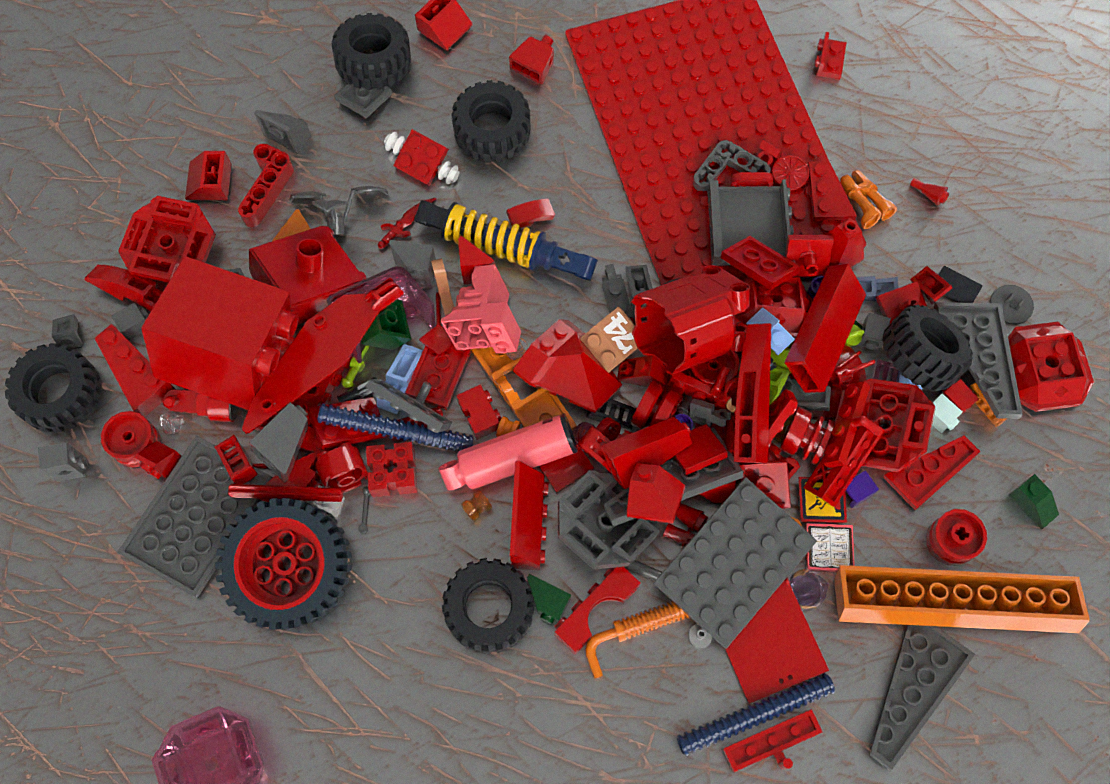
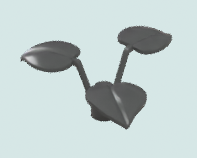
M376 186L351 188L348 202L324 200L323 196H326V193L297 192L290 195V201L295 198L313 197L318 199L312 201V204L323 210L325 222L332 229L333 234H345L344 222H348L347 216L353 196L368 191H380L388 195V190ZM346 205L344 216H342V212H335V207Z

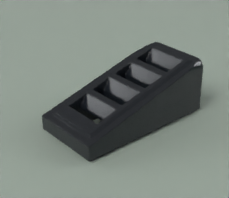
M609 399L601 407L600 412L593 413L588 410L586 417L599 422L607 417H611L622 428L631 430L633 427L631 421L637 408ZM607 407H611L609 415L605 414ZM616 409L619 410L617 418L614 417ZM624 411L628 412L626 421L622 420Z

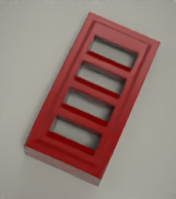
M235 435L214 446L235 484H244L257 476L254 466ZM233 446L236 447V448L232 449L231 451L227 452L226 454L224 453L225 451H227V450L230 449L231 447H233Z

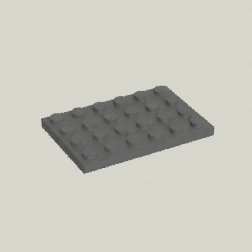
M197 435L117 552L196 598L199 597L215 572V562L222 561V556L216 555L217 549H224L225 544L221 543L220 539L222 536H229L230 532L226 528L229 524L236 525L237 521L234 518L239 514H247L245 509L250 506L256 507V503L260 501L256 498H233L228 495L229 485L235 483L230 478L214 447L215 445ZM254 467L257 476L244 484L265 485L273 477Z
M744 478L653 584L722 647L727 649L814 546L817 540L750 480Z

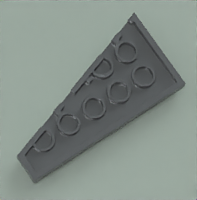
M935 302L933 308L939 314L948 317L947 319L950 322H954L959 331L964 333L965 339L969 341L970 349L973 352L969 371L996 418L1020 419L1023 413L1002 305L992 303Z
M714 427L711 431L728 453L727 458L688 475L684 473L674 457L660 465L685 484L686 488L682 500L743 478V470L737 462H734L733 455L727 450L725 443ZM629 489L623 490L604 504L605 512L613 526L634 519L627 517Z
M908 625L870 756L891 771L975 656V653L937 626Z

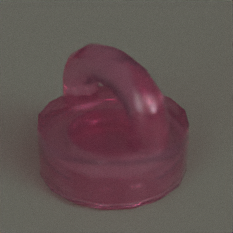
M586 421L578 424L573 431L575 440L579 442L592 426L595 427L594 424Z

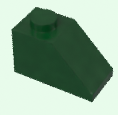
M1036 474L1029 477L1009 494L1041 529L1045 528L1059 515L1052 491Z
M528 574L527 581L531 587L537 613L541 615L540 619L549 624L557 623L562 618L571 600V594Z

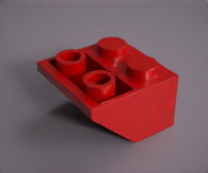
M429 0L415 14L417 30L446 51L473 26L471 20L456 0Z
M203 151L189 162L186 200H228L232 164L225 151Z

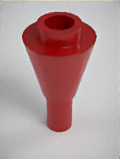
M915 178L910 183V186L920 190L936 206L940 203L944 204L950 194L947 192L948 187L924 183Z

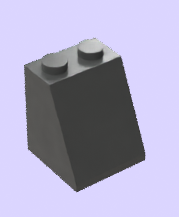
M291 402L249 441L251 452L284 483L289 479L308 430V418L306 417L308 414L301 406L297 405L295 407Z

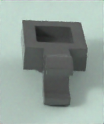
M695 398L690 403V418L694 423L707 424L708 427L715 423L725 427L726 420L731 419V412L729 410H715V404Z

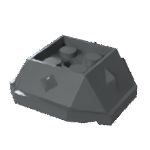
M589 470L558 501V538L593 570L629 566L658 536L660 532L657 521L634 518L613 526L605 512L604 504L625 489L613 478L612 474ZM601 521L608 522L610 526L604 525Z

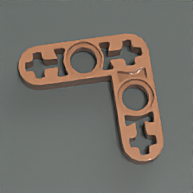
M440 258L432 260L431 263L446 316L452 312L454 304L443 260Z

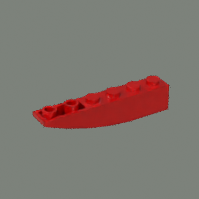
M770 323L748 324L737 388L734 462L768 463L771 361Z

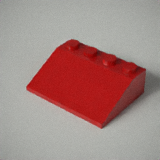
M515 461L510 559L514 569L540 570V564H545L546 550H541V543L546 541L547 527H542L543 518H547L548 504L543 503L544 496H548L549 482H545L544 474L521 461Z

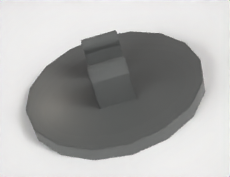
M1016 285L999 287L993 292L990 303L1002 305L1004 320L1007 324L1018 325L1024 323L1032 316L1034 310L1030 294Z

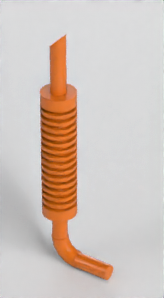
M670 601V604L667 602L666 606L661 604V607L658 605L657 609L653 607L652 610L651 608L648 609V612L644 610V613L641 611L639 615L636 613L635 616L630 615V618L627 616L626 620L621 618L622 621H613L614 628L591 636L586 645V657L594 679L603 676L596 655V647L601 642L615 637L618 638L619 642L626 640V637L630 639L631 636L635 637V634L639 636L640 632L644 634V631L647 633L649 629L653 631V628L656 630L658 627L661 628L662 625H670L671 621L675 623L680 621V619L684 620V617L687 619L689 616L673 601Z

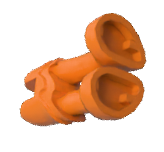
M854 170L851 176L847 174L840 178V183L845 193L863 211L860 223L864 229H869L879 219L885 221L896 213L897 207L895 204L886 200L878 193V187L860 170ZM867 196L872 200L875 206L867 199Z

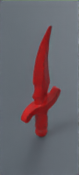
M431 198L424 201L432 203L436 200V198ZM420 203L407 210L401 219L396 220L395 225L385 223L380 226L382 230H389V232L378 242L379 249H384L390 240H393L395 237L405 238L411 235L410 231L402 230L406 226L411 225Z

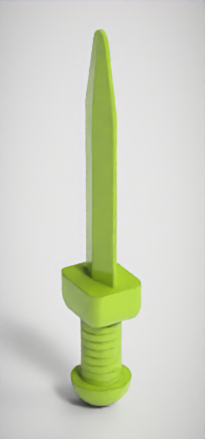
M365 345L359 358L352 357L350 361L351 368L346 377L341 380L343 387L351 388L354 385L353 381L357 373L362 372L365 367L362 359L370 346Z

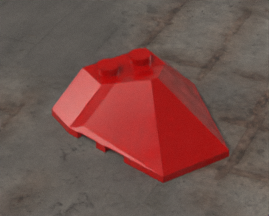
M564 319L556 321L531 343L513 369V372L530 386L535 388L537 386L549 390V394L563 396L569 399L570 403L593 413H596L622 387V383L611 370L608 373L580 340L585 333L572 322Z

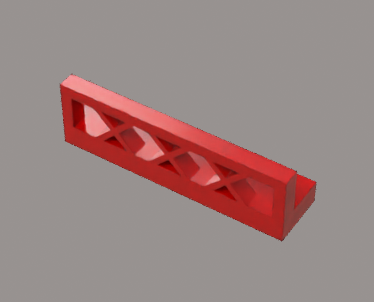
M860 426L856 430L846 464L828 470L827 466L822 464L823 457L803 488L830 506L835 507L882 434L876 436L865 427ZM823 478V484L817 491L813 487L818 480Z

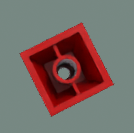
M851 218L824 234L832 235L834 239L829 266L849 264L852 268L864 260L862 230Z

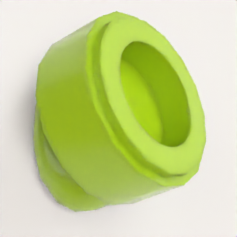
M854 324L845 345L852 347L859 344L862 340V335L865 333L864 330H861Z

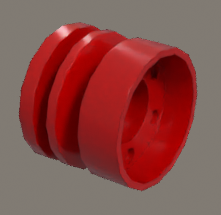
M798 406L786 430L779 450L794 455L800 447L803 449L802 460H806L809 453L812 452L810 463L817 465L828 447L835 421L829 419L823 428L821 426L824 417L820 416L815 424L811 423L812 412Z

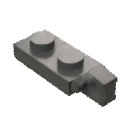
M614 264L605 265L606 277L602 278V288L609 314L617 307H620L629 318H633L621 274L616 275Z

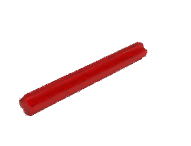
M230 484L228 495L233 498H287L341 502L343 499V491L340 488Z

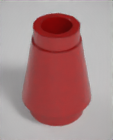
M680 503L676 517L690 530L698 532L708 520V516L704 514V511Z

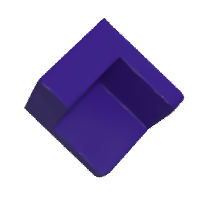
M866 470L854 477L846 489L853 500L849 504L851 508L872 497L879 490Z

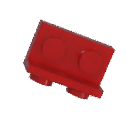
M825 32L824 38L819 39L817 51H820V55L816 56L814 67H818L816 76L840 80L847 42L829 39L830 32Z

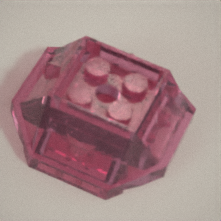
M221 706L171 726L159 750L156 751L152 758L159 784H259L266 768L250 719ZM216 757L218 765L215 770L211 771L208 763L211 758Z

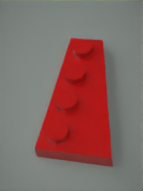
M963 435L921 456L900 472L890 471L884 474L883 478L916 510L981 451Z

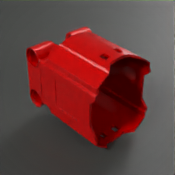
M705 266L702 268V274L689 275L636 294L631 301L635 305L636 324L632 335L636 346L643 355L654 356L667 366L666 373L671 375L725 355L729 350L743 351L747 326L737 319L735 315L745 312V309L749 307L750 286L719 266ZM647 317V320L641 321V318Z

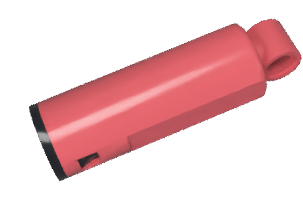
M565 413L460 450L456 460L446 462L438 469L447 490H455L465 484L473 490L514 475L515 461H521L535 468L577 453L578 447Z

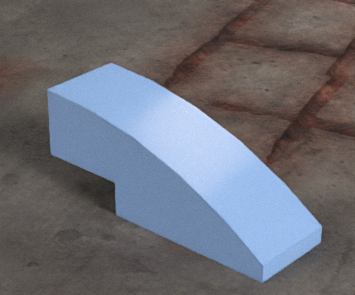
M403 344L386 374L385 382L405 393L423 350ZM377 398L378 408L398 414L399 410L391 407L389 401Z

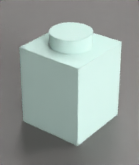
M941 394L933 402L936 410L932 425L940 433L946 428L951 431L960 422L957 417L962 413L954 403Z

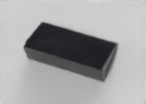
M943 266L938 273L940 277L952 286V289L944 296L957 303H973L983 287L980 283L946 266Z

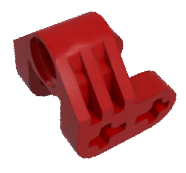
M607 417L596 428L592 426L579 440L577 445L610 471L600 447L617 438L621 431V425L611 417ZM626 431V432L622 433V434L618 437V439L621 438V437H624V436H626V435H629V434H631L632 432Z

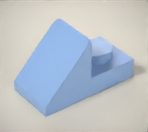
M761 308L746 323L747 325L771 324V349L777 355L795 340L779 323L780 321L764 308Z

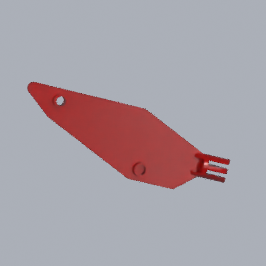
M391 277L367 294L341 296L307 320L280 359L274 374L266 379L253 398L242 426L244 433L254 431L283 410L290 402H294L344 366L379 312L404 295V292Z

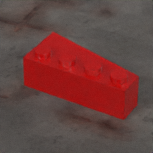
M112 323L94 338L134 412L146 417L163 402L168 391L176 389L171 383L154 378L150 362Z

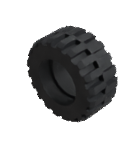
M366 13V15L362 16L361 14L355 15V18L347 19L345 24L341 23L333 34L331 42L336 70L344 81L350 85L353 84L356 88L361 89V87H364L366 90L377 88V90H380L385 86L390 87L394 85V82L398 83L409 71L411 53L408 33L403 25L390 16L384 17L383 14L379 13L377 15L372 13ZM369 49H380V50H383V51H381V52H379V53H375V54H363V53H361V52H363V51H365V50H369Z
M487 80V83L478 82L475 83L474 87L469 86L466 88L465 93H460L457 101L453 104L452 124L454 136L459 147L468 156L472 154L474 159L479 161L484 159V162H491V160L500 162L503 161V158L507 157V159L514 157V152L519 153L523 146L527 144L528 136L531 132L529 104L519 90L515 91L514 86L510 84L507 86L502 81H498V83H494L493 80ZM487 113H499L510 120L504 127L497 130H483L473 124L478 117Z
M913 305L905 308L884 330L882 339L884 351L887 352L886 356L893 362L896 370L898 369L905 378H909L913 384L921 385L922 388L931 389V391L945 390L970 368L973 359L970 343L965 339L964 333L959 331L957 325L947 319L948 317L939 314L933 308L929 309L928 306Z
M50 343L49 347L43 344L37 346V349L34 351L32 349L28 350L23 358L19 357L15 361L17 364L14 368H10L8 372L10 377L5 380V386L8 388L5 390V398L9 400L8 405L10 409L32 427L41 429L44 432H52V430L56 433L63 432L66 427L69 430L75 428L76 423L79 421L83 423L87 420V414H92L96 409L94 404L99 403L101 396L98 392L102 390V385L99 382L100 376L95 367L76 349H72L65 344L60 346L58 343ZM69 373L70 382L65 393L53 402L39 404L38 393L42 384L55 374Z
M482 558L478 563L471 561L467 563V567L463 570L459 568L455 572L456 576L453 579H449L447 583L448 588L444 591L442 597L444 600L442 605L444 620L452 635L463 646L465 645L475 652L481 651L483 654H490V652L497 651V653L503 652L505 648L509 646L511 648L516 645V642L526 635L534 614L533 594L522 572L514 569V565L508 562L506 564L501 563L500 559L495 558L493 561H487V558ZM484 585H496L503 588L511 600V610L507 619L502 624L492 628L477 626L469 619L466 611V603L470 594L475 589Z

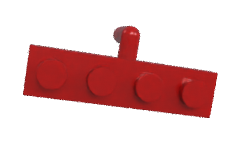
M721 367L713 387L682 372L673 374L667 386L677 393H684L693 399L715 404V410L727 409L723 401L724 392L722 388L730 370L727 367Z
M865 381L850 384L845 390V396L838 411V417L832 429V435L822 462L828 468L846 464L858 426L865 427L876 436H880L883 433V429L866 416H861L871 386Z
M811 709L723 748L732 772H736L774 755L781 769H790L793 766V761L785 757L783 750L821 734L823 731Z

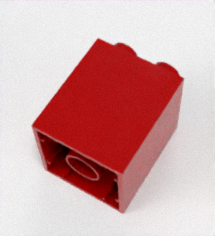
M184 256L141 329L154 378L249 410L253 398L266 379L274 374L280 359L295 339L293 335L298 326L299 314L291 312L289 291Z

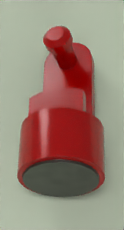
M173 389L168 391L163 399V405L171 411L197 413L199 416H208L210 421L234 422L239 411L238 406L191 390Z

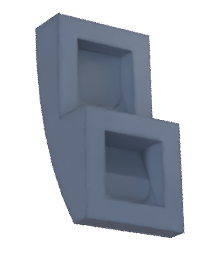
M875 276L856 277L866 293L864 300L877 301L875 297L899 288L898 277L876 279Z

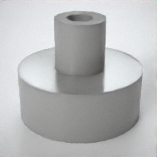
M698 624L693 625L688 632V640L695 648H705L712 641V637Z

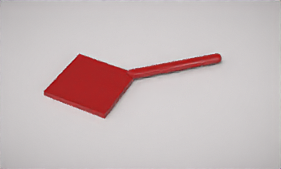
M439 292L436 293V326L419 339L420 342L438 356L453 345L445 328L441 326Z

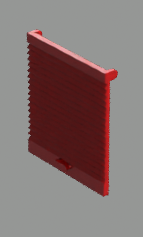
M788 577L728 648L725 649L749 704L829 671L791 588Z

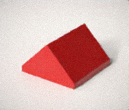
M460 236L458 238L460 267L463 284L468 285L472 284V273L476 266L494 265L495 263L491 257L463 236Z

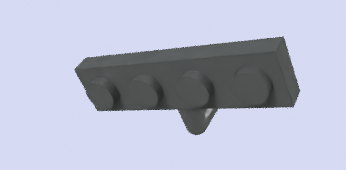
M369 379L365 387L372 391L374 397L389 401L391 407L397 410H404L409 413L408 417L415 421L424 422L427 424L426 427L433 432L439 433L449 430L452 421L423 405L432 387L428 382L423 383L416 399L411 398L381 379Z

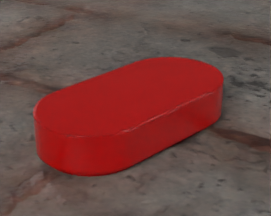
M740 172L731 177L732 187L773 185V175L767 172Z

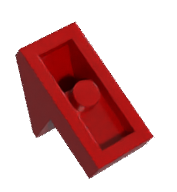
M928 266L910 279L912 283L918 282L921 292L925 294L931 305L952 289L948 282Z

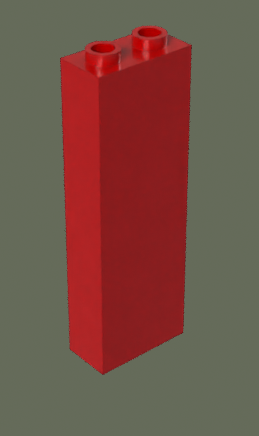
M849 264L828 267L784 362L804 393L825 392L866 297L864 289Z

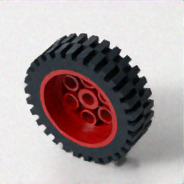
M287 498L269 499L270 502L261 501L256 503L257 507L250 506L245 509L247 514L237 515L234 518L237 524H229L226 528L230 532L229 536H222L220 542L224 543L225 546L224 549H217L216 555L222 556L221 562H215V569H221L222 575L216 576V581L223 582L225 587L220 588L219 591L221 595L229 596V599L225 602L229 607H236L233 612L237 616H246L244 621L257 623L256 626L260 628L269 627L272 630H283L304 626L317 621L318 617L325 616L328 613L329 608L336 606L338 603L336 599L342 597L345 592L342 589L343 585H348L350 580L346 575L347 572L352 570V565H348V558H352V554L346 549V546L350 544L348 539H344L342 536L345 532L342 527H337V520L334 517H329L328 512L317 508L314 504ZM290 533L293 541L291 545L286 546L284 537ZM267 545L272 549V553L268 558L263 553ZM309 545L312 548V555L307 559L303 554V550ZM286 557L291 560V567L288 570L283 567V560ZM266 568L270 571L268 581L262 578V573ZM306 569L311 573V579L308 582L302 579V573ZM284 581L290 584V590L287 594L281 589Z

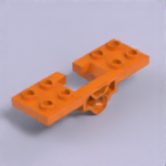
M520 343L518 344L517 352L496 353L493 347L471 349V352L518 421L521 422L523 428L565 413L572 431L577 428L576 423L558 397L549 394V390L537 386V391L523 400L520 399L517 391L514 392L505 375L514 369L526 352Z

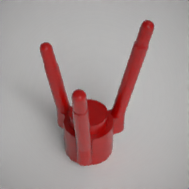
M860 350L835 366L830 378L831 384L836 388L839 387L841 391L845 390L848 385L854 384L850 383L853 379V373L875 364V360L865 362L851 369L845 367L861 354Z

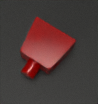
M544 35L540 41L534 37H528L509 56L510 69L542 85L554 61V49L551 47L553 39L548 35Z

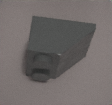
M390 240L389 244L395 264L410 284L422 289L426 287L432 288L435 276L431 261L436 260L433 246Z

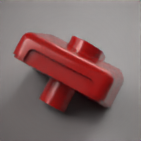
M328 226L315 227L249 249V271L252 278L290 292L291 312L299 314L298 325L307 322V320L341 296L363 294L365 291L366 275L356 268L333 237V231Z

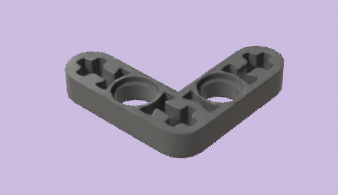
M723 140L716 145L695 173L693 186L698 191H707L709 181L716 180L727 165L738 172H757L763 170L767 173H770V166L731 141ZM725 149H728V150H729L728 152L726 151L725 153H722V150H723V151H724ZM745 158L748 164L741 165L737 162V159ZM716 162L720 167L715 170L711 169L708 164ZM707 173L708 176L706 182L704 181L703 183H700L699 180H702Z

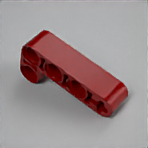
M265 143L257 145L253 150L254 157L263 171L238 207V213L244 224L251 228L258 226L262 222L294 172L289 155Z

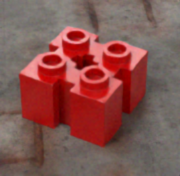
M412 442L394 443V449L388 450L385 445L366 446L367 465L373 471L367 473L368 491L372 497L391 496L390 490L396 489L400 495L418 493L417 475L414 468H410L416 467L415 449ZM391 467H395L393 468V472H389L388 470Z

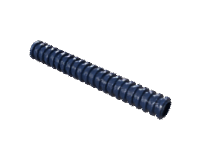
M325 403L320 405L318 423L325 422L326 425L332 423V426L337 424L340 425V428H343V426H346L349 430L354 428V431L360 429L361 432L368 431V434L375 432V435L382 434L383 437L389 435V438H393L394 436L397 440L403 438V441H407L408 439L412 443L417 441V444L422 442L426 446L431 444V447L437 445L440 449L442 447H445V450L451 448L454 452L455 450L459 452L473 446L474 437L471 434L466 436V433H462L461 435L457 431L452 433V430L436 433L429 430L424 424L418 426L415 422L414 424H411L410 421L404 423V420L397 421L396 418L390 420L389 417H386V419L382 418V415L376 417L375 414L368 415V412L362 414L359 410L354 412V409L348 411L345 407L344 409H340V406L334 408L331 404L329 406H325Z
M823 673L821 677L816 676L815 680L809 679L808 683L802 682L801 686L797 684L794 686V689L790 687L787 692L785 690L781 691L780 695L776 693L773 698L769 696L766 701L762 699L760 703L755 702L753 706H746L747 709L741 708L740 712L734 711L733 715L727 714L726 718L720 717L719 721L713 720L712 724L705 723V727L698 726V730H695V728L691 729V733H688V731L684 732V736L679 734L677 735L678 745L683 755L688 756L689 752L695 753L696 749L702 750L703 746L709 747L710 743L716 744L717 740L724 741V737L731 738V734L738 735V731L745 732V728L748 730L752 729V725L755 727L759 726V722L762 724L766 723V719L769 721L773 720V716L776 718L780 717V713L783 715L787 714V710L791 712L794 710V707L799 709L801 704L806 706L807 702L813 703L814 699L820 700L821 696L827 697L828 693L834 694V684L830 676Z

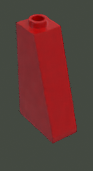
M675 417L606 443L600 448L613 478L624 489H627L630 486V479L637 463L662 465L692 444L689 435L691 430L685 422L681 423Z

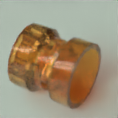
M480 490L476 491L470 500H465L461 503L462 508L473 522L480 518V514L488 512L493 508Z

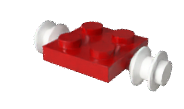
M413 129L406 142L404 136L398 138L397 132L386 136L384 140L385 149L387 151L393 149L394 155L399 154L393 165L394 167L429 186L437 171L439 180L446 178L447 184L458 179L460 172L457 165L450 167V161L442 164L449 150L443 145Z

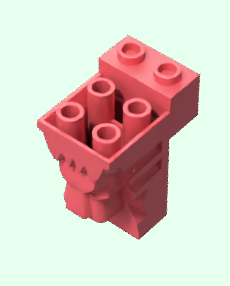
M495 264L476 266L472 273V286L460 289L459 295L456 296V307L452 308L450 314L441 318V323L457 350L493 347L496 353L517 352L521 330L507 304L509 292Z

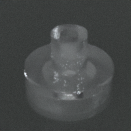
M520 337L517 352H507V356L512 360L523 356L528 349L527 342Z
M167 412L160 416V426L166 435L178 433L181 428L180 425L184 424V418L181 415L177 416L174 412Z

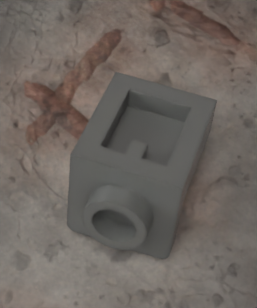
M75 314L53 320L52 338L60 346L65 344L72 349L82 346V341L77 334L78 319Z

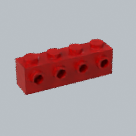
M352 354L344 366L296 399L292 404L295 407L297 405L301 406L307 414L311 407L320 406L322 403L329 405L334 388L338 387L341 383L342 373L345 368L350 366ZM307 415L308 426L313 428L309 415Z

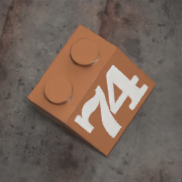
M617 307L580 338L608 373L638 349L632 335L635 325L620 307Z

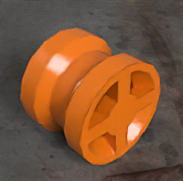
M503 416L499 423L496 437L519 430L521 422L517 420L513 422L508 417Z

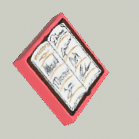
M805 524V530L817 540L806 554V569L809 571L837 572L840 565L855 566L853 525Z

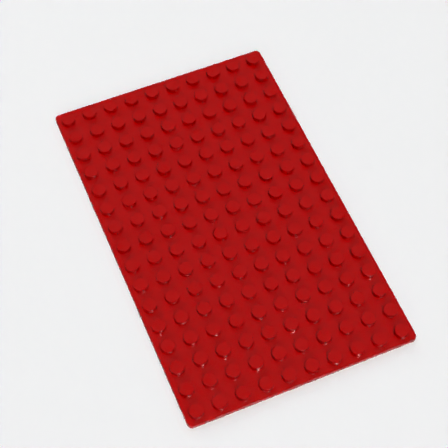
M676 0L567 29L565 32L660 285L689 275L702 274L703 267L712 265L707 191L696 190L693 186V179L695 173L720 141H731L756 157L760 152L764 151L759 148L764 140L783 152L781 157L785 155L798 156L807 165L813 161H829L757 0ZM725 149L724 151L722 150V153H725L726 151L728 152L729 150H728V149ZM764 155L761 160L767 163L769 156ZM745 158L737 159V162L741 165L748 164ZM716 162L708 164L711 169L716 170L720 167ZM773 164L770 166V174H772ZM727 165L716 179L718 180L719 187H732L731 177L740 172ZM706 173L705 177L699 180V182H706L708 174ZM809 178L801 188L790 190L788 206L792 208V217L789 221L790 225H793V235H824L846 221H813ZM773 180L772 186H778ZM863 236V247L865 248L866 241ZM719 266L741 281L747 277L745 273L734 266Z

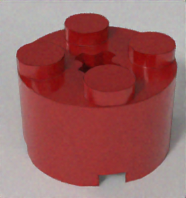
M350 442L342 443L338 448L330 451H322L316 456L317 462L315 467L324 488H340L345 493L362 484L360 480L364 476L365 479L368 478V471L358 448L352 446Z

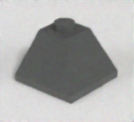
M256 110L254 113L265 137L297 154L311 136L308 124L301 118L296 119L291 115Z

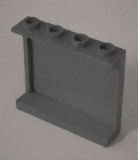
M710 180L707 196L712 265L731 266L721 259L722 251L748 236L755 238L785 257L788 235H793L794 233L793 225H790L789 221L792 217V208L788 206L790 188L786 187V180H782L781 186L719 187L718 180Z

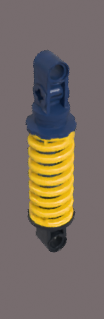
M424 200L420 201L414 221L424 226L441 230L442 241L454 240L459 245L458 238L461 235L481 251L485 250L487 255L492 256L496 253L499 259L507 257L509 262L514 263L517 261L520 266L529 268L531 271L537 265H540L548 271L552 267L584 280L591 281L598 260L585 254H579L558 247V242L546 240V232L536 231L530 234V229L525 227L521 233L519 232L520 227L518 224H514L510 229L508 228V221L504 220L499 225L497 217H492L487 224L488 215L482 213L477 221L476 210H471L469 215H467L466 207L456 202H453L449 209H445ZM568 256L570 262H565L563 265L561 259H565Z

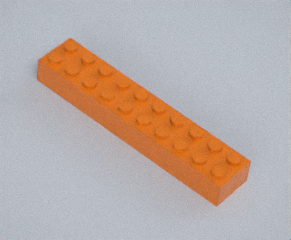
M840 565L834 578L838 620L841 622L1080 633L1090 621L1080 578L1074 576Z

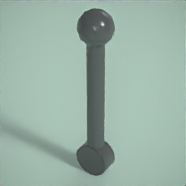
M365 486L362 490L364 494L362 523L358 527L359 532L362 534L368 531L366 526L368 497L370 494L368 486Z

